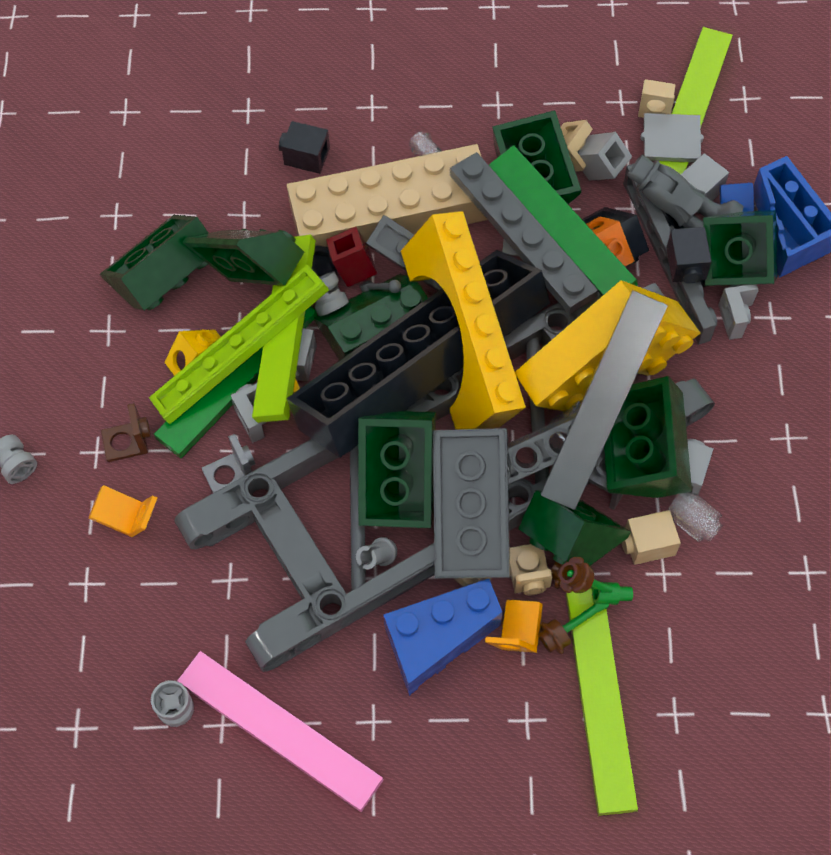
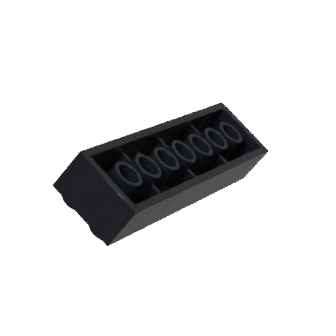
M495 250L479 262L503 338L550 304L542 270L498 250ZM443 288L287 397V402L298 429L341 458L358 445L359 417L406 411L411 405L433 391L449 377L459 372L464 366L462 336L455 310Z

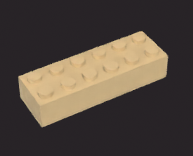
M478 144L287 184L289 203L297 236L311 234L316 241V246L328 247L326 239L357 227L366 243L383 215L414 235L432 214L463 211L467 224L488 220L450 176V167L476 152L481 156Z

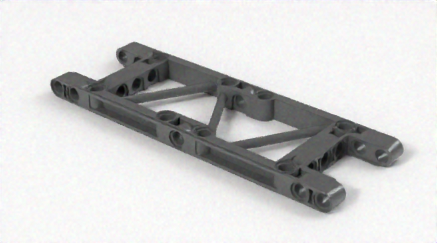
M598 292L597 298L570 315L558 302L529 318L504 337L511 361L524 353L527 354L528 361L540 350V344L543 346L548 344L602 297L601 294ZM558 326L562 330H553L550 327ZM463 368L411 405L406 411L436 412V421L450 414L449 408L455 402L458 390L461 388ZM696 379L676 383L683 392L687 427L708 414L715 406V402ZM442 389L448 391L449 393L446 395H438L434 392ZM530 398L532 432L545 427L544 408L535 406ZM313 439L187 507L174 520L189 548L194 550L204 546L211 547L255 522L302 598L301 601L259 624L258 630L246 639L245 643L263 672L277 668L435 575L433 543L366 582V569H363L364 564L359 566L356 560L357 550L365 546V526H359L358 445L350 451L351 591L347 594L281 490L338 458V456ZM533 449V457L535 460L537 457V453ZM548 467L535 472L534 485L524 478L509 484V499L521 497L526 501L522 505H514L509 501V531L521 524L535 490L542 491L549 476ZM259 489L268 491L263 497L252 496ZM331 603L338 604L341 607L340 611L333 615H327L322 611L326 605Z

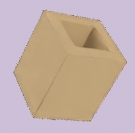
M670 510L627 520L625 528L630 530L631 533L622 542V547L625 554H631L634 565L676 555L681 542Z

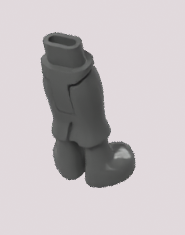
M643 154L636 160L627 174L629 178L638 184L636 189L642 191L652 204L674 218L679 227H703V221L694 215L697 211L703 217L742 212L744 208L742 204L735 200H730L723 204L713 202L704 195V191L695 188L676 170L660 164L658 160L652 162Z

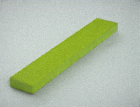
M706 27L702 28L672 114L700 115V129L729 49L732 34ZM659 161L660 164L671 167L679 174H682L687 169L689 163Z
M311 234L294 237L296 239L295 244L305 253L290 278L307 264L312 269L316 241ZM273 285L272 293L281 286ZM305 311L263 346L252 418L257 423L289 420L291 409L286 398L292 395L294 390Z
M307 264L291 277L285 286L278 288L152 394L149 399L164 420L171 424L329 291L328 287Z
M592 588L584 593H574L573 591L566 593L569 621L594 605ZM604 609L571 630L598 816L632 813L638 810L607 609Z

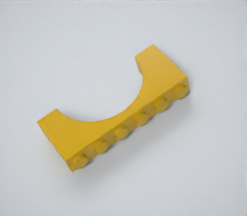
M463 211L432 214L404 246L401 254L410 282L428 279L435 280L450 299L458 319L463 343L464 366L459 394L453 405L449 408L456 430L500 428L526 408Z

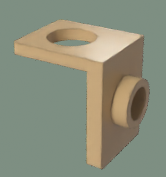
M645 79L638 117L643 118L644 113L671 114L675 98V84Z

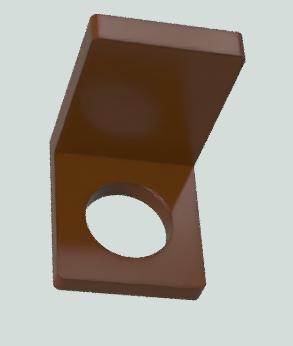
M135 403L127 405L131 423L101 430L107 462L148 453L146 438L151 437L147 417H140ZM119 434H126L131 438L130 446L122 451L113 449L111 446L113 438Z

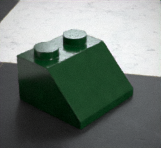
M776 210L736 212L703 218V227L706 230L712 261L707 279L705 280V286L775 283L778 277Z
M535 490L518 528L530 537V544L539 549L551 551L554 554L553 560L561 565L569 562L572 557H581L584 559V563H588L591 566L625 541L631 533L630 530L583 500H579L576 509L573 510L541 496V491Z

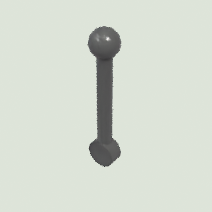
M369 280L359 285L362 292L389 290L392 293H398L402 287L398 280H392L389 283H372Z

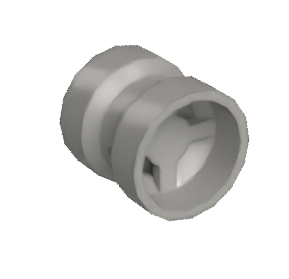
M335 271L319 277L329 289L326 294L316 301L315 309L319 316L329 314L349 303L345 292L340 291L337 285L339 279Z
M13 434L0 438L1 474L10 484L25 480L37 467L35 458L30 452L23 450V443Z
M167 680L160 683L151 694L152 708L164 724L170 727H178L191 719L194 713V703L182 683Z

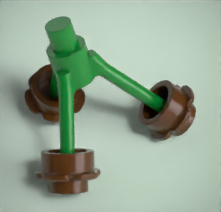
M572 557L569 562L563 565L555 562L551 571L552 580H555V588H562L566 593H571L572 591L574 593H584L591 587L594 605L563 626L556 619L551 620L547 624L542 622L540 624L542 632L538 634L539 639L548 652L551 653L556 650L559 654H563L564 648L571 644L568 632L596 613L607 609L609 605H618L619 601H632L633 588L620 586L617 582H600L595 580L592 567L588 563H584V559L581 557Z

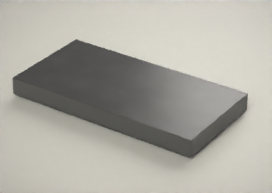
M507 428L433 430L435 578H510Z

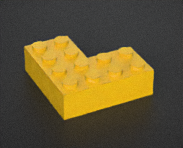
M621 280L517 369L515 375L535 406L565 412L579 409L632 290L668 305L638 370L639 374L649 376L662 371L667 366V360L675 354L686 351L693 345V339L700 334V331L678 301Z

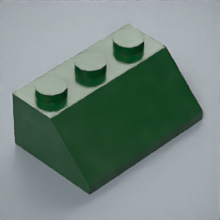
M555 110L492 126L497 158L514 145L567 204L581 194V187Z
M173 215L101 272L100 276L133 308L144 311L146 309L152 310L164 300L162 296L170 289L175 290L183 286L188 281V275L196 268L202 269L208 265L207 262L183 244V241L186 237L209 232L196 216Z
M222 230L186 237L183 241V244L231 282L285 286L305 253L295 244L296 239L284 230Z
M400 273L382 282L389 283L392 280H398L402 286L398 293H392L389 290H369L349 299V303L329 314L314 317L315 323L339 361L428 299L417 281L410 282L408 276Z
M669 376L632 384L604 445L608 492L661 498L692 491L683 392Z
M398 411L359 417V526L432 527L434 521L433 430H436V412Z

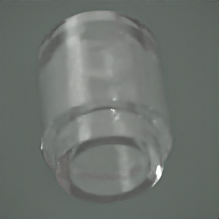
M681 493L668 508L673 516V521L697 542H701L704 538L711 541L723 527L719 522L722 514L696 493Z

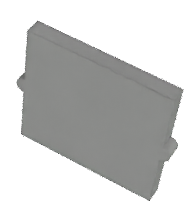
M644 113V132L641 134L640 139L644 141L645 157L651 161L695 162L701 157V143L704 136L700 131V115Z

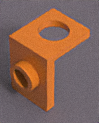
M600 216L586 224L590 229L600 226L592 231L625 267L634 262L620 221Z

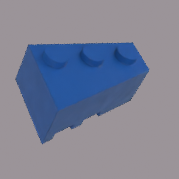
M788 156L760 168L753 186L754 200L758 211L776 210L777 271L780 278L831 253V212Z
M489 578L383 614L385 630L409 696L422 683L435 673L441 672L448 663L461 653L467 652L501 625L502 609Z

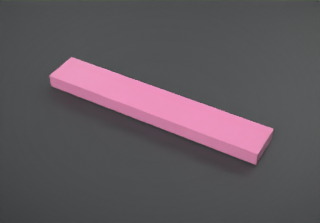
M201 651L177 680L189 692L360 812L363 811L383 782V777Z

